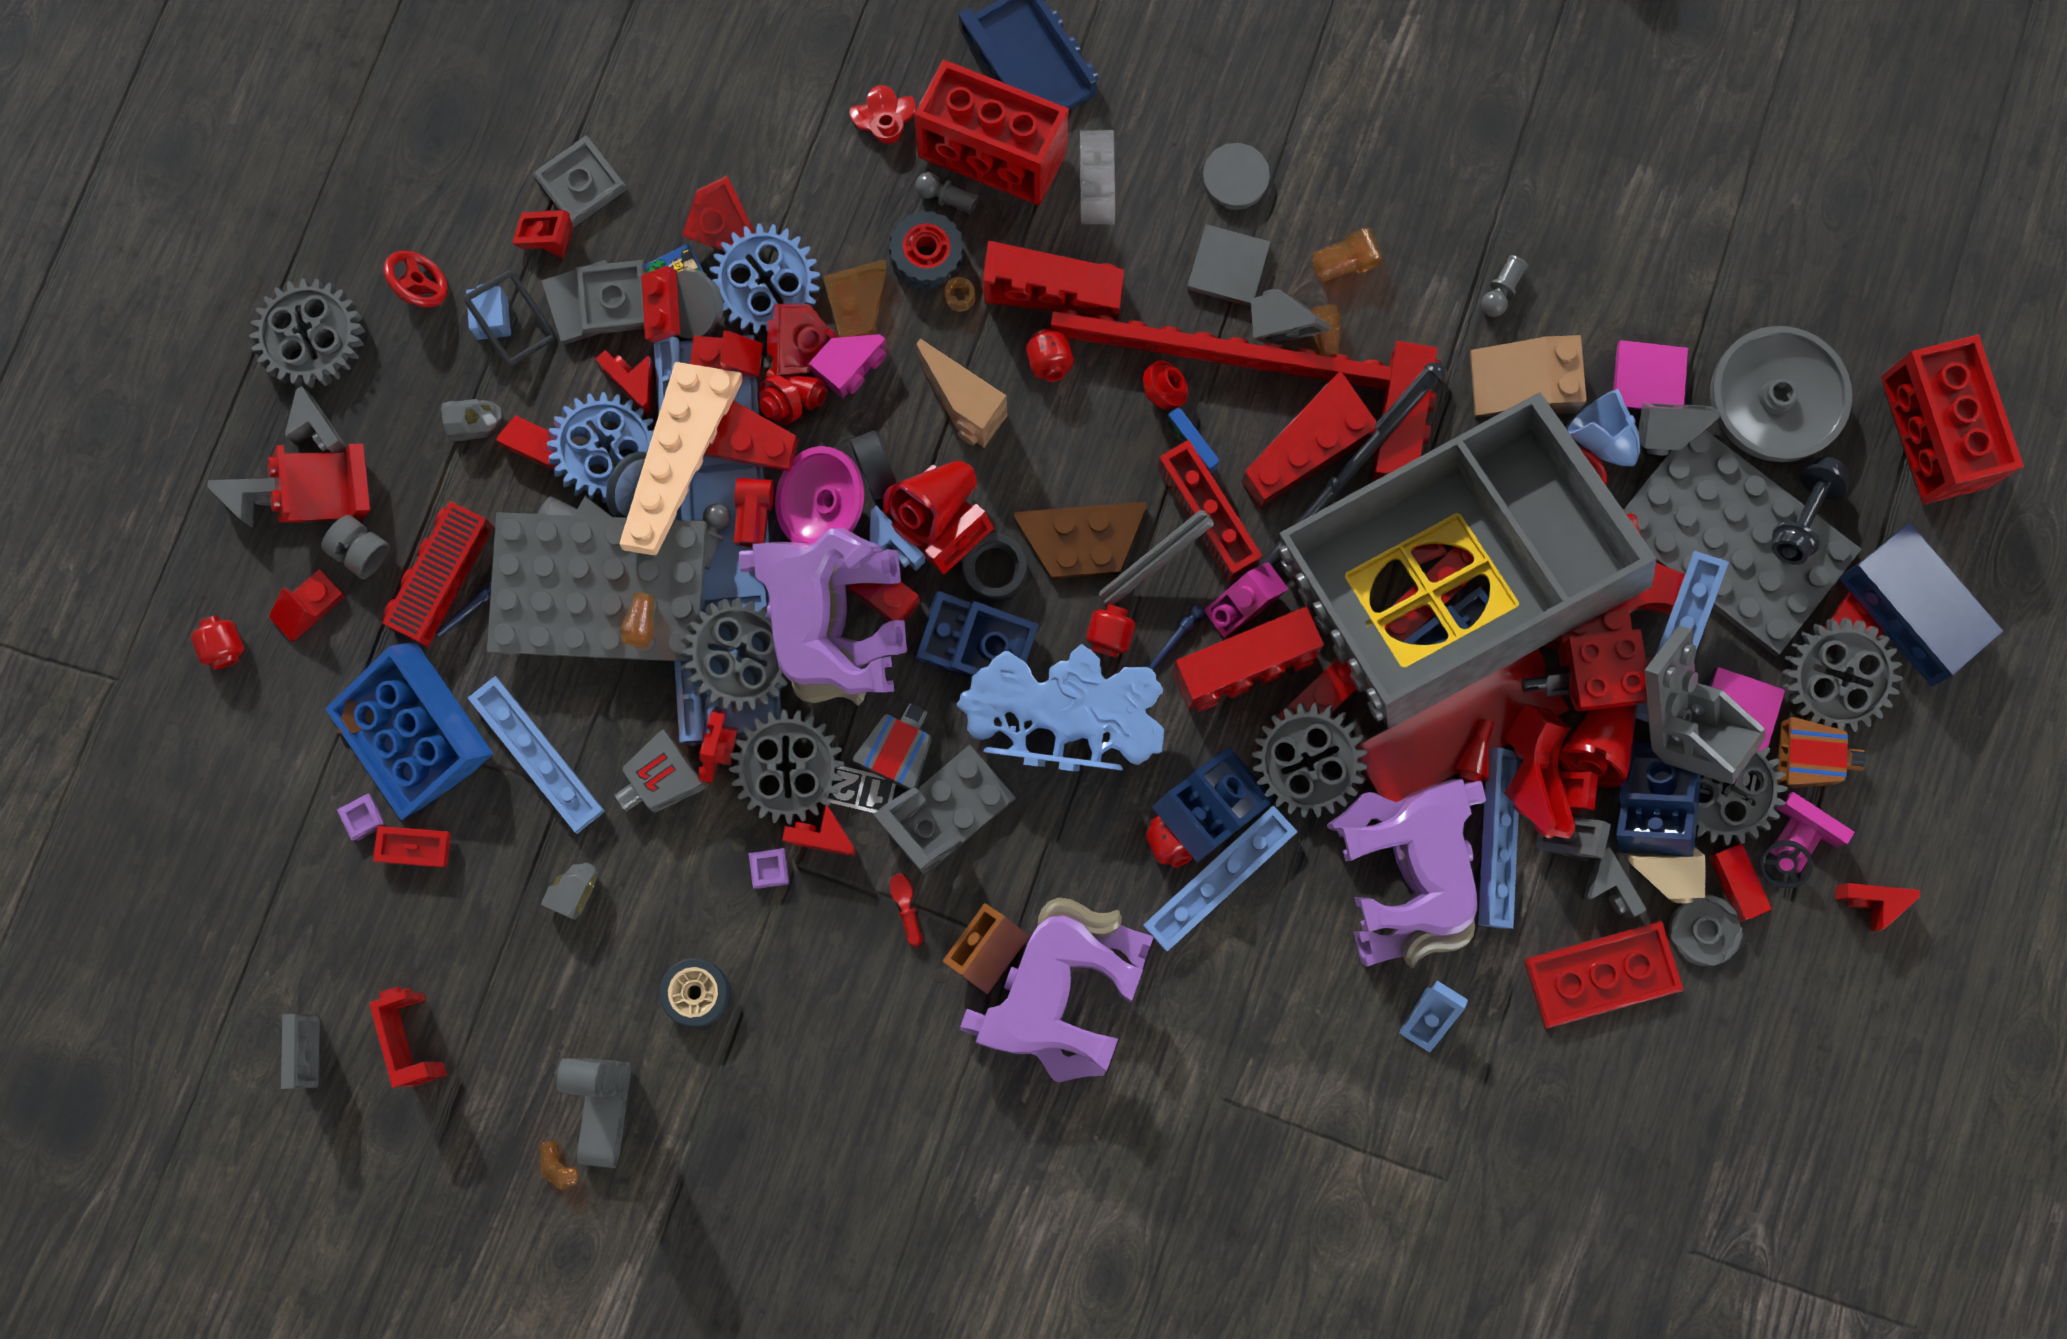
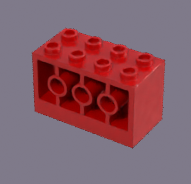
M943 59L914 114L918 158L1040 206L1067 154L1069 108Z
M1979 334L1913 350L1880 376L1923 505L1988 489L2024 467Z

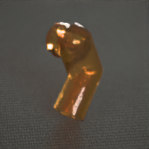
M557 1140L539 1142L542 1175L558 1189L565 1190L567 1186H575L578 1182V1171L574 1167L566 1168L559 1162Z

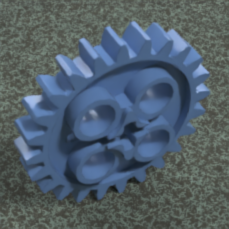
M760 223L757 225L756 233L752 234L748 227L745 226V237L740 238L733 232L731 234L734 243L732 246L725 242L721 243L725 255L714 254V259L720 264V267H710V273L718 276V279L712 281L719 287L722 299L724 300L723 313L729 310L732 312L729 317L730 324L738 319L742 320V331L751 324L753 325L755 335H758L761 327H766L768 333V320H773L774 304H778L764 283L758 285V273L746 260L747 255L753 257L764 276L772 275L771 285L783 299L784 304L815 306L816 301L809 296V293H819L820 287L812 284L811 281L819 279L820 273L810 271V269L817 264V260H806L805 257L810 253L811 248L809 246L802 249L798 248L801 241L800 236H797L792 241L788 240L789 229L786 228L781 235H777L775 224H772L769 232L764 233ZM764 249H773L779 257L775 263L765 264L759 258L760 253ZM737 268H745L750 272L751 276L747 282L739 284L732 280V272ZM786 276H791L797 280L799 285L795 291L785 292L779 286L780 280ZM757 296H765L770 300L771 304L766 311L758 312L752 308V300Z
M602 392L600 401H595L593 396L588 394L586 404L575 398L574 410L564 406L562 408L564 418L554 417L556 428H549L548 437L552 440L547 442V451L554 453L549 455L548 462L549 464H559L554 469L555 477L566 475L563 480V486L568 487L574 483L576 485V496L583 490L588 491L589 500H592L597 493L601 495L602 502L606 503L607 484L614 470L612 462L617 465L624 458L619 452L624 449H630L634 452H648L654 430L649 431L653 426V419L642 420L644 416L642 408L635 412L632 411L633 400L630 399L625 405H621L620 395L616 394L612 402L607 401L605 392ZM605 421H613L618 425V428L607 430L601 424ZM592 423L596 429V433H594V431L586 424ZM576 436H582L589 443L578 446L571 439ZM598 441H600V443H601L602 446H603V447H601V448H599V449H598ZM610 446V452L608 455V452L605 448ZM597 464L604 466L607 471L600 475L594 474L589 470V467Z

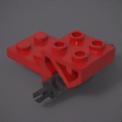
M1625 601L1558 637L1560 648L1557 650L1560 667L1545 668L1543 676L1521 678L1523 692L1545 690L1547 696L1568 694L1576 711L1646 704L1647 693L1644 670L1655 656L1645 657L1641 629L1632 630L1628 602Z

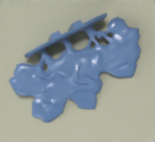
M1080 644L1071 652L1068 661H1059L1049 669V680L1044 683L1036 681L1026 662L1011 652L1004 651L995 657L989 666L981 668L972 676L971 690L961 693L960 700L956 705L967 714V730L973 738L984 740L992 737L995 732L1002 731L1014 743L1008 750L987 747L983 752L1024 757L1023 765L1045 767V761L1048 760L1060 762L1059 769L1068 771H1079L1080 765L1123 770L1119 764L1101 762L1102 754L1110 748L1119 750L1130 763L1140 765L1143 761L1148 760L1152 753H1161L1163 748L1164 728L1146 713V708L1153 706L1159 695L1163 693V688L1156 680V674L1148 667H1124L1119 673L1109 679H1105L1101 675L1100 659L1083 644ZM1007 712L1014 713L1017 717L1019 732H1015L1016 726L1009 728L1005 718ZM998 717L1002 722L1001 727L994 725L995 718ZM1032 720L1033 724L1026 730L1024 722ZM1037 728L1051 730L1056 737L1053 755L1030 753L1026 748V736ZM1109 732V741L1102 743L1103 734ZM1081 738L1088 739L1092 751L1091 761L1063 757L1065 743Z

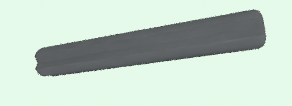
M1204 510L1194 514L1099 592L1101 600L1107 606L1108 604L1114 606L1211 528L1214 522L1210 515Z

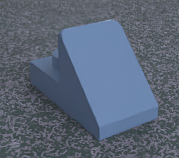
M875 506L871 510L870 542L880 545L881 552L891 548L898 550L899 564L904 568L909 564L917 571L925 563L924 554L917 546L904 540L892 527L891 524L893 522Z
M1436 981L1431 988L1427 987L1423 991L1399 1033L1426 1051L1431 1052L1463 1012L1468 1000L1439 981Z

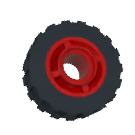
M918 211L916 214L905 216L902 222L899 221L896 224V229L892 231L890 236L889 260L890 265L893 266L894 274L900 277L901 282L910 285L911 288L916 290L917 288L923 289V291H930V289L935 288L937 290L942 288L943 285L951 283L953 277L957 276L960 272V265L963 262L964 243H962V234L960 231L958 232L957 225L953 221H949L948 217L943 214L938 215L934 211ZM922 247H930L935 252L931 255H922L918 250Z

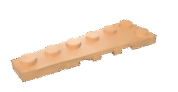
M675 362L619 543L622 550L657 556L677 515V510L682 505L689 491L688 485L695 471H699L703 463L702 457L709 443H713L717 434V427L723 415L727 414L742 384L743 379L740 372Z

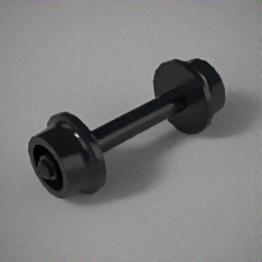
M1820 457L1803 471L1801 481L1811 494L1796 523L1783 522L1774 528L1772 551L1778 559L1785 563L1799 565L1803 564L1809 556L1814 555L1818 551L1820 541L1818 536L1810 529L1824 498H1841L1848 490L1847 478L1849 471L1841 461L1831 457Z

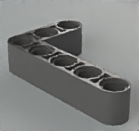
M563 1058L560 1062L557 1074V1092L585 1096L577 1152V1162L579 1165L615 1169L618 1164L631 1075V1065L629 1062L594 1058Z

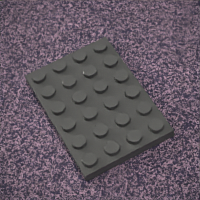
M1704 430L1681 450H1671L1623 509L1626 515L1631 513L1637 516L1642 538L1656 556V563L1686 574L1694 551L1728 561L1729 564L1712 608L1774 656L1782 652L1861 551L1860 547L1816 515L1810 529L1819 538L1820 546L1818 551L1814 555L1809 556L1803 564L1799 565L1785 563L1778 559L1772 551V544L1774 542L1772 538L1773 530L1778 524L1783 522L1796 523L1805 505L1707 430Z
M496 512L487 652L688 662V658L679 656L680 651L689 647L680 640L685 635H692L686 629V626L691 622L697 623L694 615L702 611L707 523L705 521L674 520L657 556L622 550L619 543L627 518Z

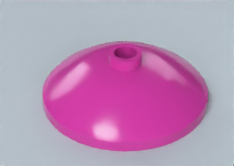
M826 446L812 447L802 451L794 457L791 472L783 471L777 485L775 509L782 531L792 542L814 544L831 528H845L852 532L863 510L864 484L857 465L844 452Z

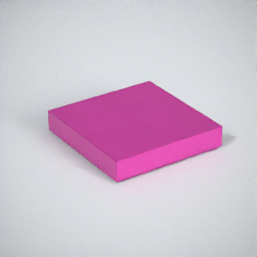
M1623 340L1617 343L1613 390L1618 389L1628 411L1641 412L1642 402L1684 405L1688 348Z
M1720 667L1715 668L1709 687L1723 690L1765 728V740L1758 748V751L1760 752L1767 748L1785 690Z

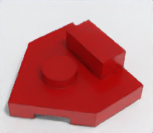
M728 176L696 190L681 237L724 252L721 243L725 242L732 246L734 244L731 236L733 232L740 238L745 237L744 227L747 226L752 234L755 233Z
M774 304L773 320H768L767 354L773 356L774 374H809L811 372L809 363L831 338H839L820 319L817 312L810 305Z
M716 706L709 715L707 723L709 733L705 735L699 760L703 762L702 767H699L698 771L699 781L712 783L716 775L717 764L731 765L733 761L730 754L734 753L739 728L725 725L728 708L720 711L719 707Z

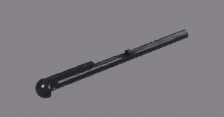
M1430 362L1423 367L1424 370L1373 426L1377 429L1351 458L1340 473L1327 482L1326 488L1293 525L1326 508L1437 381L1443 385L1445 384L1447 371L1442 364ZM1281 539L1258 566L1269 562L1274 568L1282 557L1278 551V548L1282 546Z

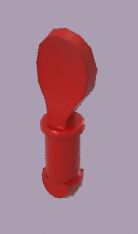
M897 873L891 878L890 892L893 900L898 903L902 910L899 916L902 917L908 944L912 947H918L923 941V934L920 933L916 919V909H912L910 906L914 895L913 884L906 875Z

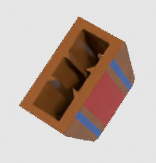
M1791 717L1780 722L1778 772H1785V776L1778 780L1777 785L1787 788L1835 785L1844 782L1847 770L1862 771L1866 763L1865 751L1848 749V734L1844 730Z

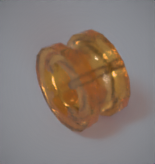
M956 277L947 282L944 291L947 305L955 311L968 310L975 301L973 284L964 277ZM956 288H962L964 293H969L968 296L964 295V300L957 301V297L954 295L950 296L951 292L956 293Z

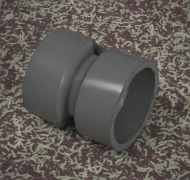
M345 515L338 519L327 531L323 538L321 549L339 563L344 562V566L359 578L367 579L386 560L390 551V544L374 532L367 533V527L352 516Z

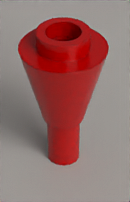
M772 368L767 371L765 379L774 375ZM791 374L780 375L797 388L802 405L809 411L820 407L824 403L827 396V388H825V381L823 379Z
M1480 720L1475 739L1472 740L1454 769L1460 775L1459 779H1462L1464 782L1489 780L1490 745L1488 743L1494 726V722L1490 720Z

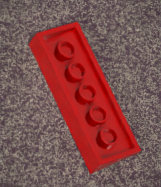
M1539 648L1357 746L1358 748L1368 749V753L1359 757V760L1369 764L1367 769L1361 771L1374 793L1388 800L1398 802L1412 792L1438 784L1455 775L1454 769L1472 740L1475 739L1481 719L1494 722L1488 743L1490 748H1503L1510 744L1504 738L1525 704L1550 709L1557 717L1567 712L1569 708L1561 695L1547 696L1545 690L1523 692L1521 678L1543 676V671L1547 668Z

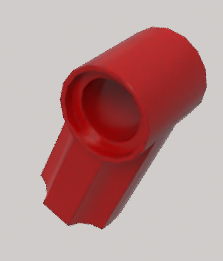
M737 478L734 494V503L737 509L734 533L735 545L753 548V544L765 543L768 511H771L773 505V480Z

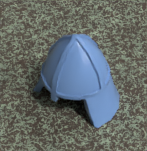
M1618 389L1608 392L1586 406L1565 427L1576 442L1590 450L1600 460L1620 466H1634L1640 454L1639 432L1635 425V418L1630 415Z

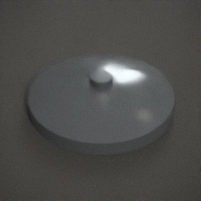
M1770 326L1744 335L1722 355L1712 375L1710 400L1711 406L1720 411L1719 419L1716 420L1729 440L1738 448L1763 460L1793 462L1820 452L1841 433L1851 411L1852 386L1844 363L1825 341L1799 328Z

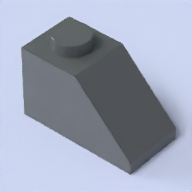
M1267 290L1263 292V296L1251 299L1253 336L1262 343L1280 344L1331 331L1329 323L1282 290Z
M1642 402L1639 424L1640 445L1647 449V453L1654 455H1668L1669 450H1681L1719 419L1720 411L1712 406Z

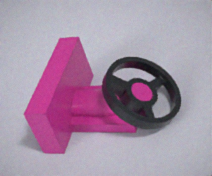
M1792 792L1780 798L1786 802L1784 806L1775 807V809L1788 816L1789 820L1775 842L1764 850L1760 862L1764 877L1771 884L1781 888L1798 887L1810 878L1813 870L1811 854L1821 839L1833 847H1839L1848 844L1855 833ZM1808 861L1809 869L1801 879H1798L1796 871L1801 872ZM1765 864L1776 865L1778 871L1789 874L1792 882H1782L1773 878L1767 872Z

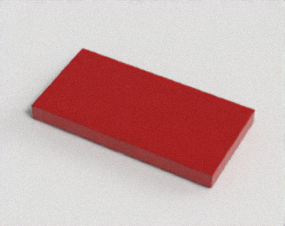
M1662 921L1523 959L1544 1029L1684 991Z

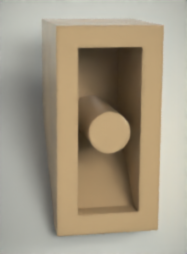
M1694 847L1693 857L1624 853V858L1668 899H1671L1672 902L1691 903L1693 898H1705V855Z

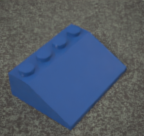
M417 642L389 646L325 708L401 821L408 819L467 778L493 755L487 743ZM348 700L360 703L355 708L354 719L356 724L363 730L354 734L350 733L341 720ZM369 707L374 713V721L371 724L365 719V713Z

